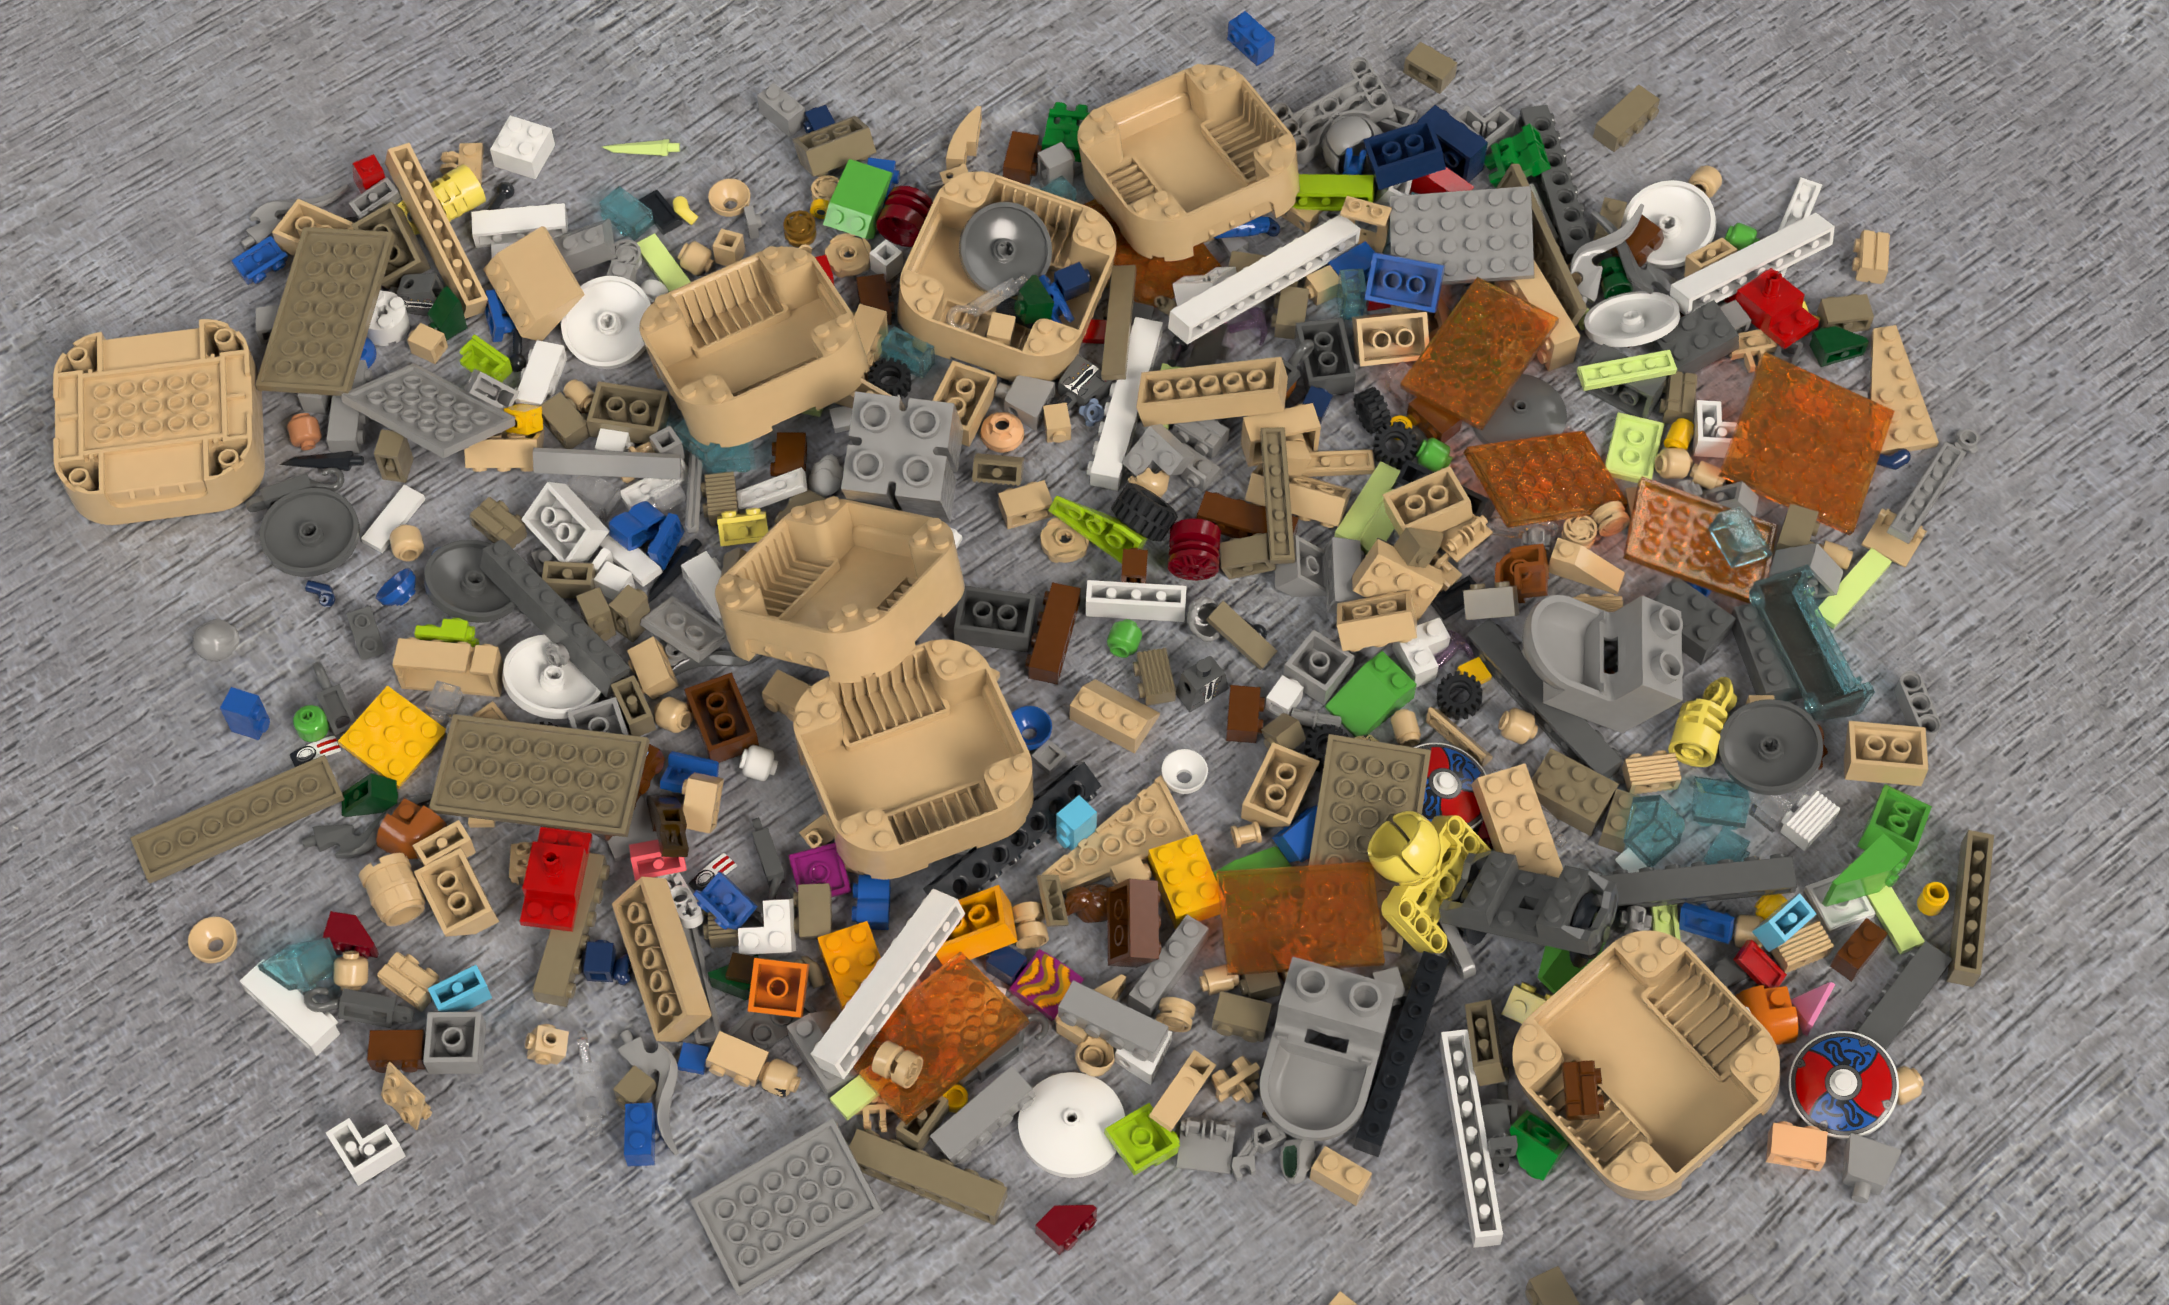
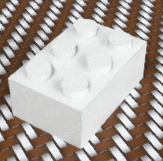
M547 482L521 519L560 562L587 563L609 533L604 524L566 484Z

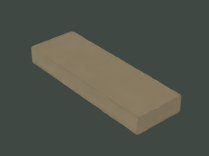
M1224 601L1206 618V621L1259 670L1263 669L1277 653V650Z

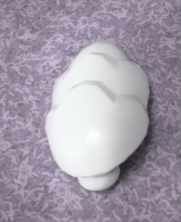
M832 454L824 456L819 462L814 463L809 475V489L826 499L828 495L835 493L841 486L844 471L837 457Z

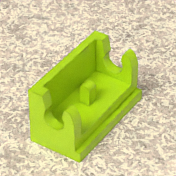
M474 334L471 337L472 339L459 352L461 355H464L460 359V364L470 372L477 369L503 382L513 372L510 359Z

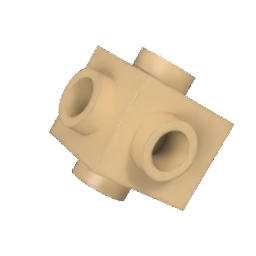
M550 1024L538 1025L526 1036L525 1049H528L527 1059L535 1060L537 1064L541 1065L559 1064L566 1057L569 1031L555 1029V1026Z

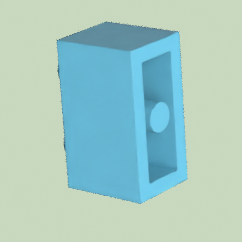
M1080 795L1056 814V839L1062 847H1068L1071 851L1078 846L1080 841L1092 835L1097 828V811Z
M1799 893L1783 903L1752 932L1767 951L1770 952L1790 939L1816 915V912Z
M477 965L427 988L438 1012H465L492 999L488 986Z

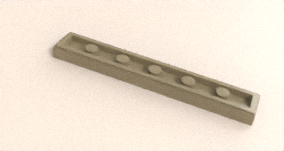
M1136 265L1112 267L1101 371L1102 380H1126L1137 272Z
M1285 427L1261 428L1260 439L1270 564L1294 563L1295 552Z

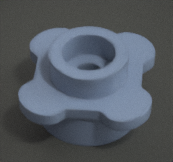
M1091 398L1088 404L1080 406L1078 410L1079 414L1085 419V425L1089 427L1094 426L1096 422L1104 418L1103 407L1098 404L1099 402L1095 398Z

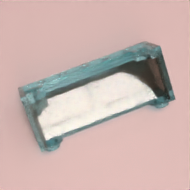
M1807 564L1755 581L1749 591V600L1758 610L1804 700L1806 711L1812 715L1815 721L1861 714L1875 691L1870 681L1861 684V676L1854 677L1812 597L1815 589L1814 587L1809 588L1808 578L1813 576L1809 565Z

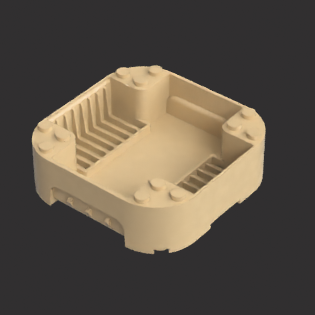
M1196 64L1193 67L1182 70L1092 110L1083 120L1078 130V144L1086 187L1119 226L1121 234L1130 246L1142 256L1150 259L1156 256L1159 258L1164 257L1165 261H1178L1194 256L1193 247L1269 212L1275 218L1282 216L1295 204V198L1300 191L1296 142L1293 135L1246 78L1233 68L1220 65Z
M980 171L958 175L946 182L937 193L903 267L899 286L898 322L901 324L909 341L920 349L949 360L951 357L993 371L998 377L1012 382L1019 375L1046 381L1060 380L1070 363L1079 354L1082 340L1093 318L1097 304L1101 299L1102 292L1105 287L1108 288L1116 251L1114 231L1105 217L1083 204L993 173ZM998 202H1012L1023 205L1033 211L1043 221L1052 243L1051 263L1045 276L1052 283L1054 282V272L1078 262L1081 263L1084 269H1088L1092 278L1088 293L1066 301L1075 319L1070 323L1064 315L1059 316L1062 324L1049 319H1039L1034 323L1032 329L1015 323L1010 346L986 338L992 312H996V307L1006 297L988 294L974 285L964 272L959 257V240L967 221L983 207ZM1018 296L1010 297L1012 299L1018 300Z
M767 247L763 251L664 295H660L646 309L640 320V334L657 378H662V381L666 384L670 391L669 393L673 396L685 419L692 437L707 446L710 443L720 444L721 448L745 444L772 432L771 426L815 407L818 411L854 392L861 385L860 379L862 375L868 372L867 356L851 310L816 258L806 250L796 247Z
M200 319L199 328L108 340L105 339L102 332H97L78 339L73 343L74 347L67 354H61L53 373V398L55 400L54 466L74 507L82 516L99 524L120 525L220 512L240 505L258 489L265 472L262 391H259L255 386L259 372L247 342L239 331H235L222 321Z
M832 496L826 500L792 508L790 513L783 517L719 579L715 589V597L730 648L739 658L750 661L756 654L828 671L831 682L857 683L862 682L861 678L871 677L874 674L877 678L898 666L916 647L915 641L938 616L943 618L957 604L964 593L965 584L953 532L941 519Z
M954 640L928 641L916 645L898 666L884 675L876 678L874 674L871 677L861 678L862 682L857 683L831 682L829 676L809 687L799 699L793 716L799 761L801 766L805 765L819 802L830 824L837 852L843 862L857 873L860 871L871 875L873 879L899 878L927 868L929 863L976 846L978 849L1012 835L1025 823L1026 817L1033 805L1031 756L989 664L971 646Z
M1637 931L1613 942L1523 1022L1516 1034L1512 1051L1515 1073L1529 1101L1562 1137L1568 1141L1571 1147L1606 1186L1620 1196L1631 1200L1656 1201L1671 1196L1680 1190L1682 1182L1695 1169L1703 1165L1704 1161L1717 1150H1720L1738 1131L1740 1132L1758 1114L1764 1116L1777 1097L1780 1085L1779 1053L1770 1033L1689 947L1672 935L1659 931ZM1593 1060L1595 1061V1068H1601L1602 1084H1597L1598 1095L1603 1094L1605 1111H1599V1119L1567 1121L1562 1063Z

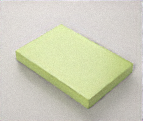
M1618 412L1603 475L1650 486L1655 467V458L1658 454L1665 423Z

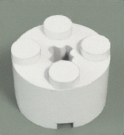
M380 290L367 337L375 345L388 346V343L394 341L398 343L407 336L410 330V322L403 299L393 292Z

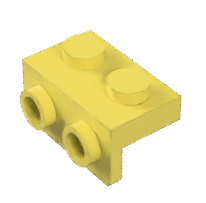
M760 508L746 509V513L736 514L735 510L721 512L722 516H717L720 546L755 543L768 533L766 511H761Z
M1522 982L1521 985L1515 984L1501 1015L1523 1024L1535 1010L1553 995L1546 993L1545 996L1535 992L1536 987Z

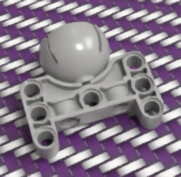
M1356 57L1350 62L1349 69L1354 80L1293 114L1289 106L1283 102L1276 103L1271 107V110L1291 133L1294 132L1292 135L1296 142L1297 162L1299 164L1309 163L1312 159L1323 154L1324 160L1331 171L1336 175H1342L1346 149L1352 148V156H1359L1361 149L1366 150L1363 139L1383 133L1376 123L1392 115L1394 106L1387 90L1366 58ZM1367 155L1363 174L1371 170Z

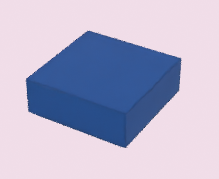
M683 1042L677 1064L678 1070L704 1075L707 1053L710 1051V1048Z

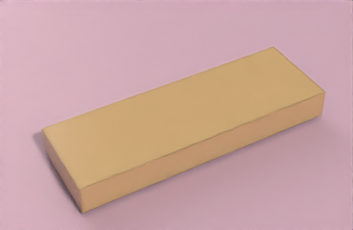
M1373 449L1309 452L1312 460L1302 475L1316 477L1373 474L1375 471Z

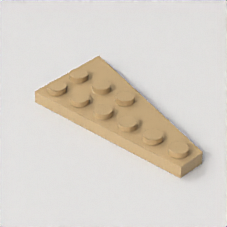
M1897 326L1874 328L1871 334L1872 363L1870 370L1868 458L1876 457L1878 453L1885 455L1894 454L1902 448L1908 451H1916L1937 447L1939 441Z
M1160 775L1156 778L1154 783L1146 790L1143 789L1139 792L1134 800L1128 805L1121 807L1097 827L1092 835L1080 841L1075 849L1069 854L1062 856L1044 871L1042 875H1059L1062 894L1065 895L1077 886L1084 887L1109 877L1110 869L1114 865L1137 856L1140 857L1142 863L1148 861L1149 849L1192 836L1162 776Z

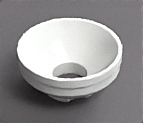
M1188 749L1176 750L1164 759L1161 770L1162 778L1167 787L1174 792L1181 794L1193 793L1199 790L1207 779V763L1195 751ZM1181 772H1186L1191 775L1192 779L1188 783H1181L1177 780V775Z

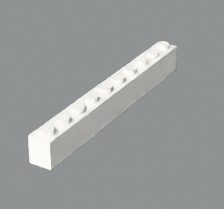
M1340 215L1329 219L1326 223L1311 229L1299 238H1295L1291 243L1278 248L1266 257H1262L1259 261L1243 268L1233 276L1227 277L1217 285L1209 287L1206 291L1192 297L1182 305L1174 307L1170 311L1168 329L1186 344L1191 343L1358 246L1361 229L1348 218Z

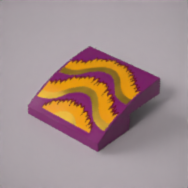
M1038 949L1008 991L1027 1006L1032 1005L1050 1021H1053L1058 1014V1006L1072 981L1074 980L1081 984L1084 978L1053 956Z

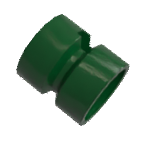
M1609 257L1597 264V266H1602L1603 268L1600 286L1605 299L1633 292L1632 282L1624 270L1620 257Z

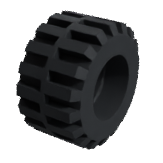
M1127 483L1111 507L1114 515L1126 526L1145 538L1162 542L1178 518L1175 510L1167 502L1148 489L1134 483Z

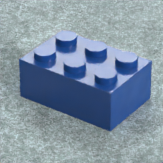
M1374 252L1364 300L1435 313L1437 312L1446 265Z

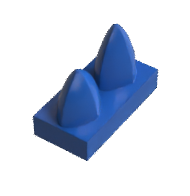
M486 290L485 294L488 301L484 312L492 341L502 342L503 335L513 332L516 326L509 316H502L507 311L500 298L496 296L495 290Z
M1684 903L1681 907L1679 929L1729 944L1732 939L1735 917H1732L1729 913L1709 910L1706 903L1697 905Z

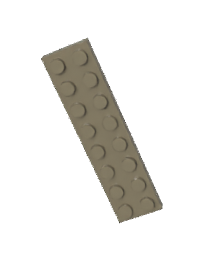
M1520 164L1510 165L1496 189L1529 186ZM1531 190L1534 261L1573 325L1576 326L1587 311V307Z
M323 755L130 837L150 884L344 800V797L326 756Z

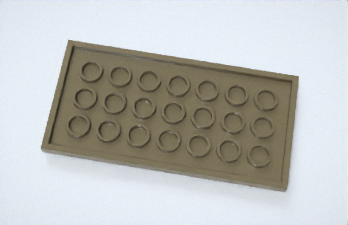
M303 227L255 386L259 391L342 396L343 393H349L353 386L394 244L395 236L393 232Z
M453 714L429 809L437 814L628 837L650 740L648 737Z
M1332 734L1328 735L1297 938L1315 939V941L1401 954L1403 937L1384 918L1381 911L1382 903L1388 897L1392 888L1400 885L1397 882L1384 878L1374 869L1369 860L1367 849L1374 833L1386 821H1390L1403 834L1406 840L1410 841L1405 832L1393 821V816L1405 811H1414L1422 815L1431 750Z

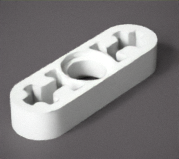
M678 872L658 876L657 878H666L673 900L679 895L687 896L681 902L674 901L682 926L685 928L699 926L703 921L702 910L681 874ZM671 880V882H674L675 887L671 888V885L668 881ZM689 909L693 916L687 915L685 910Z

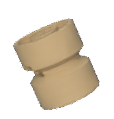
M1024 902L1012 907L1018 941L1015 943L1016 947L1020 949H1034L1046 944L1049 941L1047 926L1043 923L1045 917L1042 904L1038 902Z
M888 1040L877 1050L872 1062V1071L884 1078H891L892 1082L907 1089L917 1080L923 1066V1058L909 1050L904 1051L903 1047Z

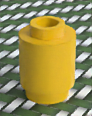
M1679 418L1676 422H1673L1664 440L1665 448H1683L1687 450L1694 435L1693 423L1684 418Z
M1931 882L1925 885L1917 899V907L1923 914L1936 916L1942 911L1949 898L1945 885L1940 882Z

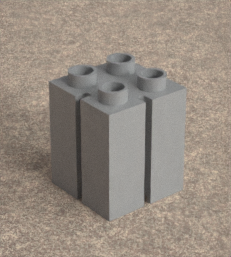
M855 391L849 437L853 445L847 444L841 490L847 500L899 510L900 505L904 512L939 518L945 523H951L956 478L953 472H958L964 430L954 403L909 398L906 410L901 397Z

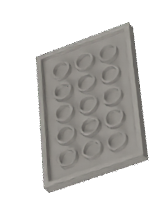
M1531 186L1389 196L1390 207L1392 208L1390 213L1391 255L1446 265L1442 285L1535 278Z
M415 363L354 388L348 394H342V403L442 458L449 457L458 451L515 426L514 416Z
M834 1118L690 1200L739 1297L884 1213Z

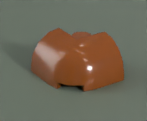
M1543 543L1511 548V552L1506 554L1500 562L1496 563L1495 582L1509 581L1510 586L1517 585L1518 603H1525V598L1548 596L1549 566Z
M404 798L393 814L389 815L387 813L383 819L376 837L377 846L390 854L403 853L408 859H418L413 845L447 827V824L431 809L424 805L420 807Z

